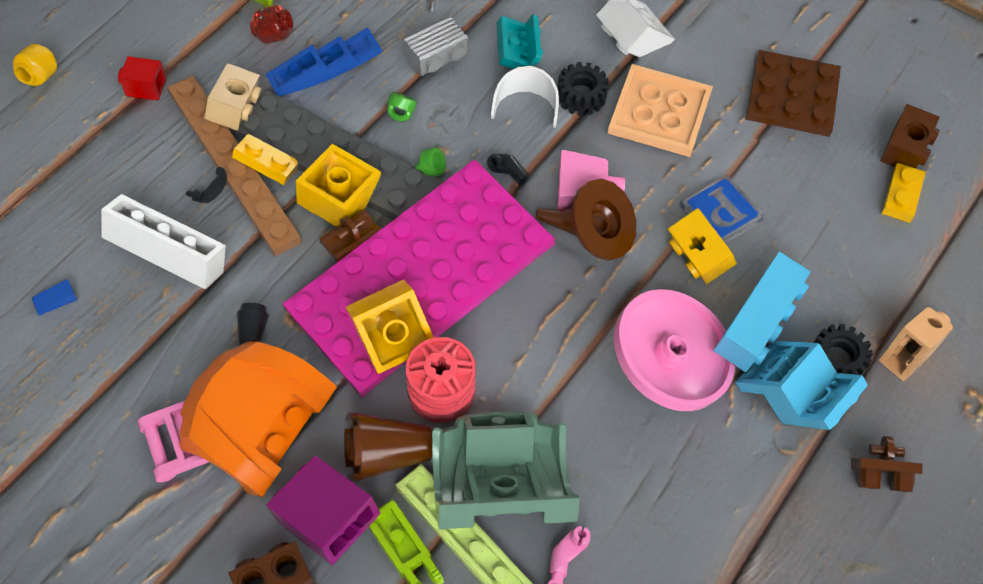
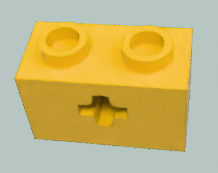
M699 208L668 228L672 237L668 241L678 256L681 254L686 256L689 262L685 265L695 279L701 277L706 285L737 264L733 253ZM698 245H700L702 248H705V249H703L702 251H699V250H698L697 248H695V247H697Z

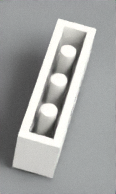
M122 194L101 209L103 239L203 289L209 287L223 274L226 245Z

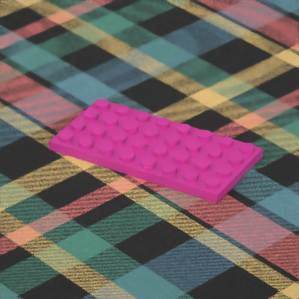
M474 159L285 301L283 307L362 398L404 365L406 361L378 374L345 308L346 306L404 279L414 290L433 337H439L555 245V238Z

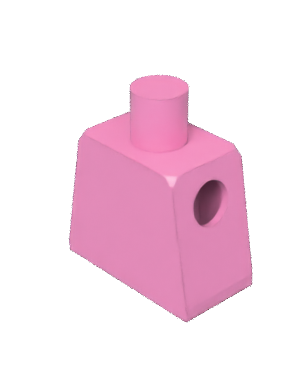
M561 150L557 210L572 208V202L577 190L587 181L602 178L614 182L624 191L625 177L608 176V161L604 158Z

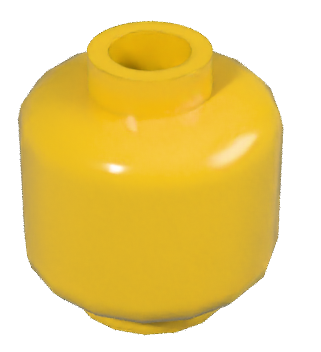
M40 44L26 46L12 60L13 72L20 82L31 86L44 84L57 70V62L53 53Z

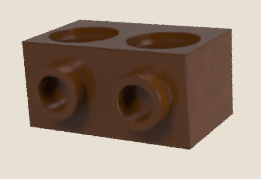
M296 541L290 544L287 542L277 544L268 551V554L258 559H245L238 563L234 570L228 572L233 584H248L254 579L263 580V584H314ZM292 563L297 565L296 570L291 575L282 576L279 574L280 569L285 564Z

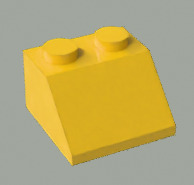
M331 144L296 180L297 204L337 227L340 225V219L347 215L351 218L366 208L381 177V171L338 146Z
M404 279L345 307L378 374L407 361L411 351L422 341L434 338L414 290Z

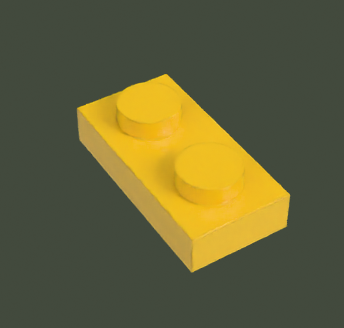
M250 134L243 138L234 148L232 158L282 185L286 184L298 168V162L295 158Z
M897 163L892 173L881 214L911 223L915 216L926 172Z

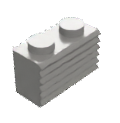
M451 16L404 38L403 54L419 74L424 76L426 73L436 72L444 64L447 65L448 62L458 61L466 55L468 38L463 30L461 31V28L458 27L457 23L452 20Z

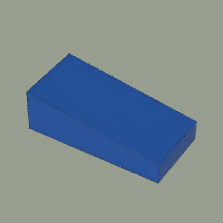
M68 279L31 298L39 316L77 300Z

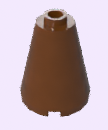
M350 412L346 415L345 421L352 420L351 428L344 429L345 466L352 467L353 474L347 475L350 481L363 480L432 459V431L429 426L357 412Z

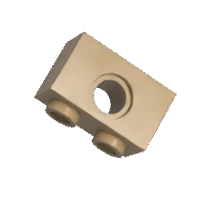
M227 63L208 96L204 119L238 131L242 121H248V116L252 113L253 105L251 104H256L260 98L262 88L258 87L260 75Z

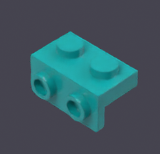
M532 14L526 23L501 16L496 22L499 65L511 69L524 66L534 67L535 64L541 61L543 49L540 44L541 28L539 27L538 16Z

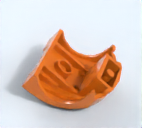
M248 341L222 353L198 377L180 413L183 419L179 434L181 440L179 446L182 451L200 456L225 471L250 495L263 497L282 469L277 464L311 414L321 412L337 386L316 368L296 355L270 344Z

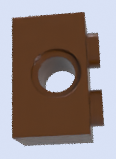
M906 104L880 162L893 167L897 163L912 168H917L918 165L924 166L931 153L927 146L928 144H934L940 132L939 129L935 128L940 117Z

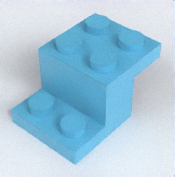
M774 341V343H770L767 347L770 350L760 365L753 363L748 371L744 372L735 382L741 392L764 394L782 424L831 430L836 426L840 418L858 400L860 394L868 386L862 375L837 373L819 343Z

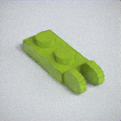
M392 499L378 508L381 514L368 528L401 578L404 577L408 584H422L412 571L423 565L428 577L434 584L444 583L441 573L431 560L430 552L395 501Z

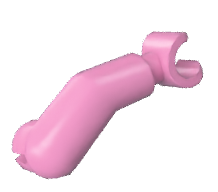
M582 526L575 527L553 548L549 571L551 580L548 584H563V578L567 576L568 563L589 544L591 535L586 527L583 530Z

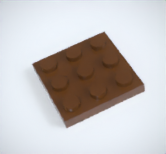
M759 50L746 120L830 137L834 125L841 66Z

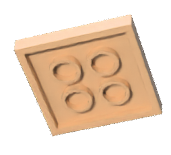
M632 64L607 134L691 157L713 86Z

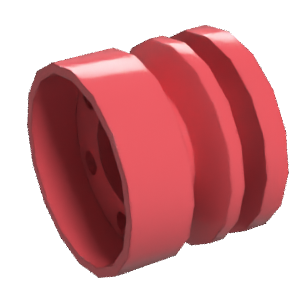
M434 337L422 341L411 351L406 361L407 393L412 409L421 418L433 423H449L470 410L475 399L476 362L471 351L461 342L449 337Z

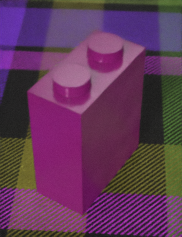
M316 455L307 464L303 465L297 474L282 489L278 490L266 504L280 525L332 566L381 514L371 495Z

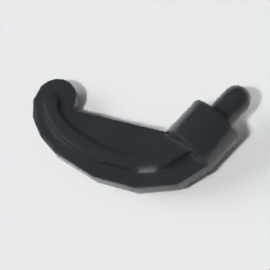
M218 167L215 171L218 176L205 191L195 189L194 192L187 191L186 195L192 197L193 201L200 203H209L215 200L223 191L227 181V172L224 168Z

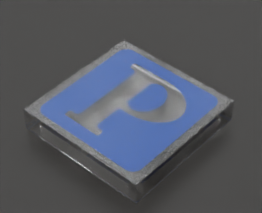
M727 174L681 200L679 206L686 215L699 208L724 243L762 222L765 216Z

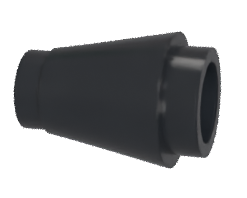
M251 302L241 304V310L237 311L239 346L248 341L261 342L269 315L266 313V306Z

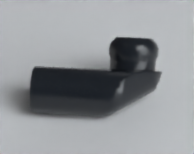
M494 153L487 159V165L491 171L510 174L518 185L525 183L529 178L528 173L512 155Z

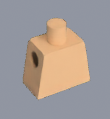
M927 307L904 326L879 359V362L904 382L933 354L953 330L950 318L944 312H936L932 308ZM909 343H916L920 346L913 354H910L907 350Z

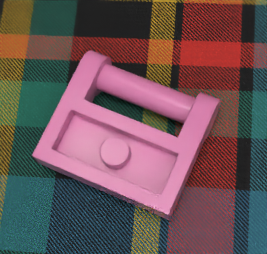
M185 401L145 415L137 421L140 432L145 434L154 461L155 469L153 473L155 479L160 483L169 481L177 474L209 462L200 456L182 451L179 446L181 441L179 434L183 419L180 413ZM164 424L167 425L177 455V459L169 462L158 432V428Z

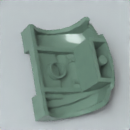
M488 412L458 417L454 426L445 429L434 428L432 432V466L439 529L473 528L474 516L476 515L491 517L497 514L512 513L526 515L532 512H541L543 523L578 522L580 498L578 494H574L571 490L567 471V425L564 422H560L557 425L538 422L537 415L532 413Z

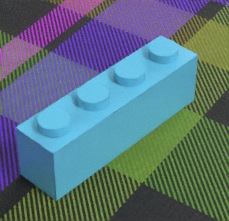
M779 251L713 351L744 372H747L753 363L760 365L770 350L765 345L768 341L774 343L783 329L779 325L780 321L786 322L797 307L792 304L793 300L799 301L807 291L809 285L805 281L811 271Z

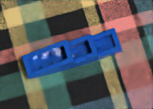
M367 27L346 41L339 36L318 50L312 44L265 75L276 94L283 96L339 76L383 51Z

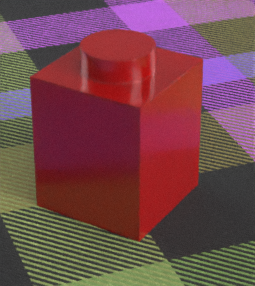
M127 56L124 66L118 72V82L122 85L125 95L127 97L159 101L167 80L161 61Z

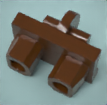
M364 209L351 218L347 215L340 219L339 226L319 239L336 262H339L382 228L370 218Z
M883 436L880 445H869V454L879 455V459L851 458V469H857L859 488L880 489L881 472H891L890 491L912 492L915 474H922V463L893 461L894 457L903 458L905 456V448L895 447L894 439L891 436Z

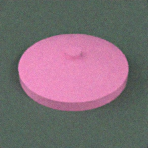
M663 289L647 291L635 297L623 309L617 319L614 329V348L623 372L639 392L663 407L677 411L703 409L714 403L728 390L735 373V365L713 351L725 334L726 329L706 306L686 294Z

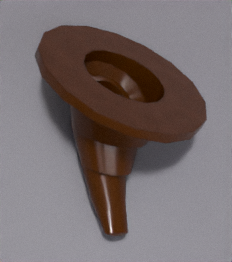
M602 178L587 181L576 192L572 208L565 210L538 208L536 211V219L577 236L583 247L599 259L610 261L623 257L632 248L636 237V217L630 200L625 192L614 182Z

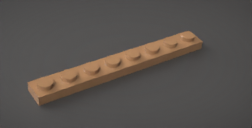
M192 75L168 86L170 96L216 167H222L227 172V184L273 255L276 257L301 244L300 235L258 172L232 158L234 148L238 145V142L228 127L204 119L208 97Z

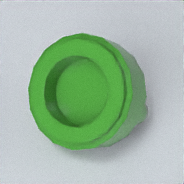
M392 92L387 102L389 103L387 111L394 120L404 122L410 119L412 112L415 111L417 102L411 97ZM394 108L403 109L405 113L400 115L395 112Z
M439 148L425 149L421 152L420 161L415 164L414 169L423 171L428 176H441L446 168L445 156Z

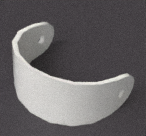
M533 66L517 67L506 73L499 81L493 96L491 119L495 118L496 109L500 101L506 96L517 92H531L542 96L550 102L554 108L553 127L556 128L559 95L553 78L544 70Z

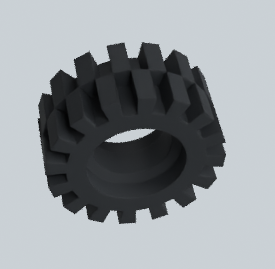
M577 62L576 67L570 64L568 69L564 68L561 71V75L559 74L557 89L559 104L562 103L561 107L564 110L569 107V113L574 114L576 110L579 111L578 116H583L584 111H587L588 115H592L593 109L598 112L601 106H604L609 80L605 78L606 73L604 71L599 73L600 67L596 65L594 68H591V63L587 62L586 66H582V62ZM584 85L591 88L592 91L582 93L574 90L572 87Z
M839 324L837 329L835 325H830L827 330L825 328L821 330L813 343L820 344L836 372L863 376L871 364V357L873 356V350H868L871 346L869 340L862 341L865 335L862 332L858 335L854 334L856 328L852 326L848 331L845 330V324ZM831 347L844 349L849 353L852 361L849 364L837 362L830 356L829 349Z

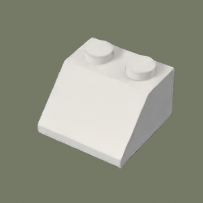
M609 0L597 13V17L603 23L601 28L609 36H614L618 41L616 43L617 48L625 55L630 53L637 57H642L671 44L675 40L648 6L639 0Z

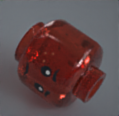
M277 4L257 9L253 14V21L250 22L252 34L265 44L285 40L293 30V19L290 12Z

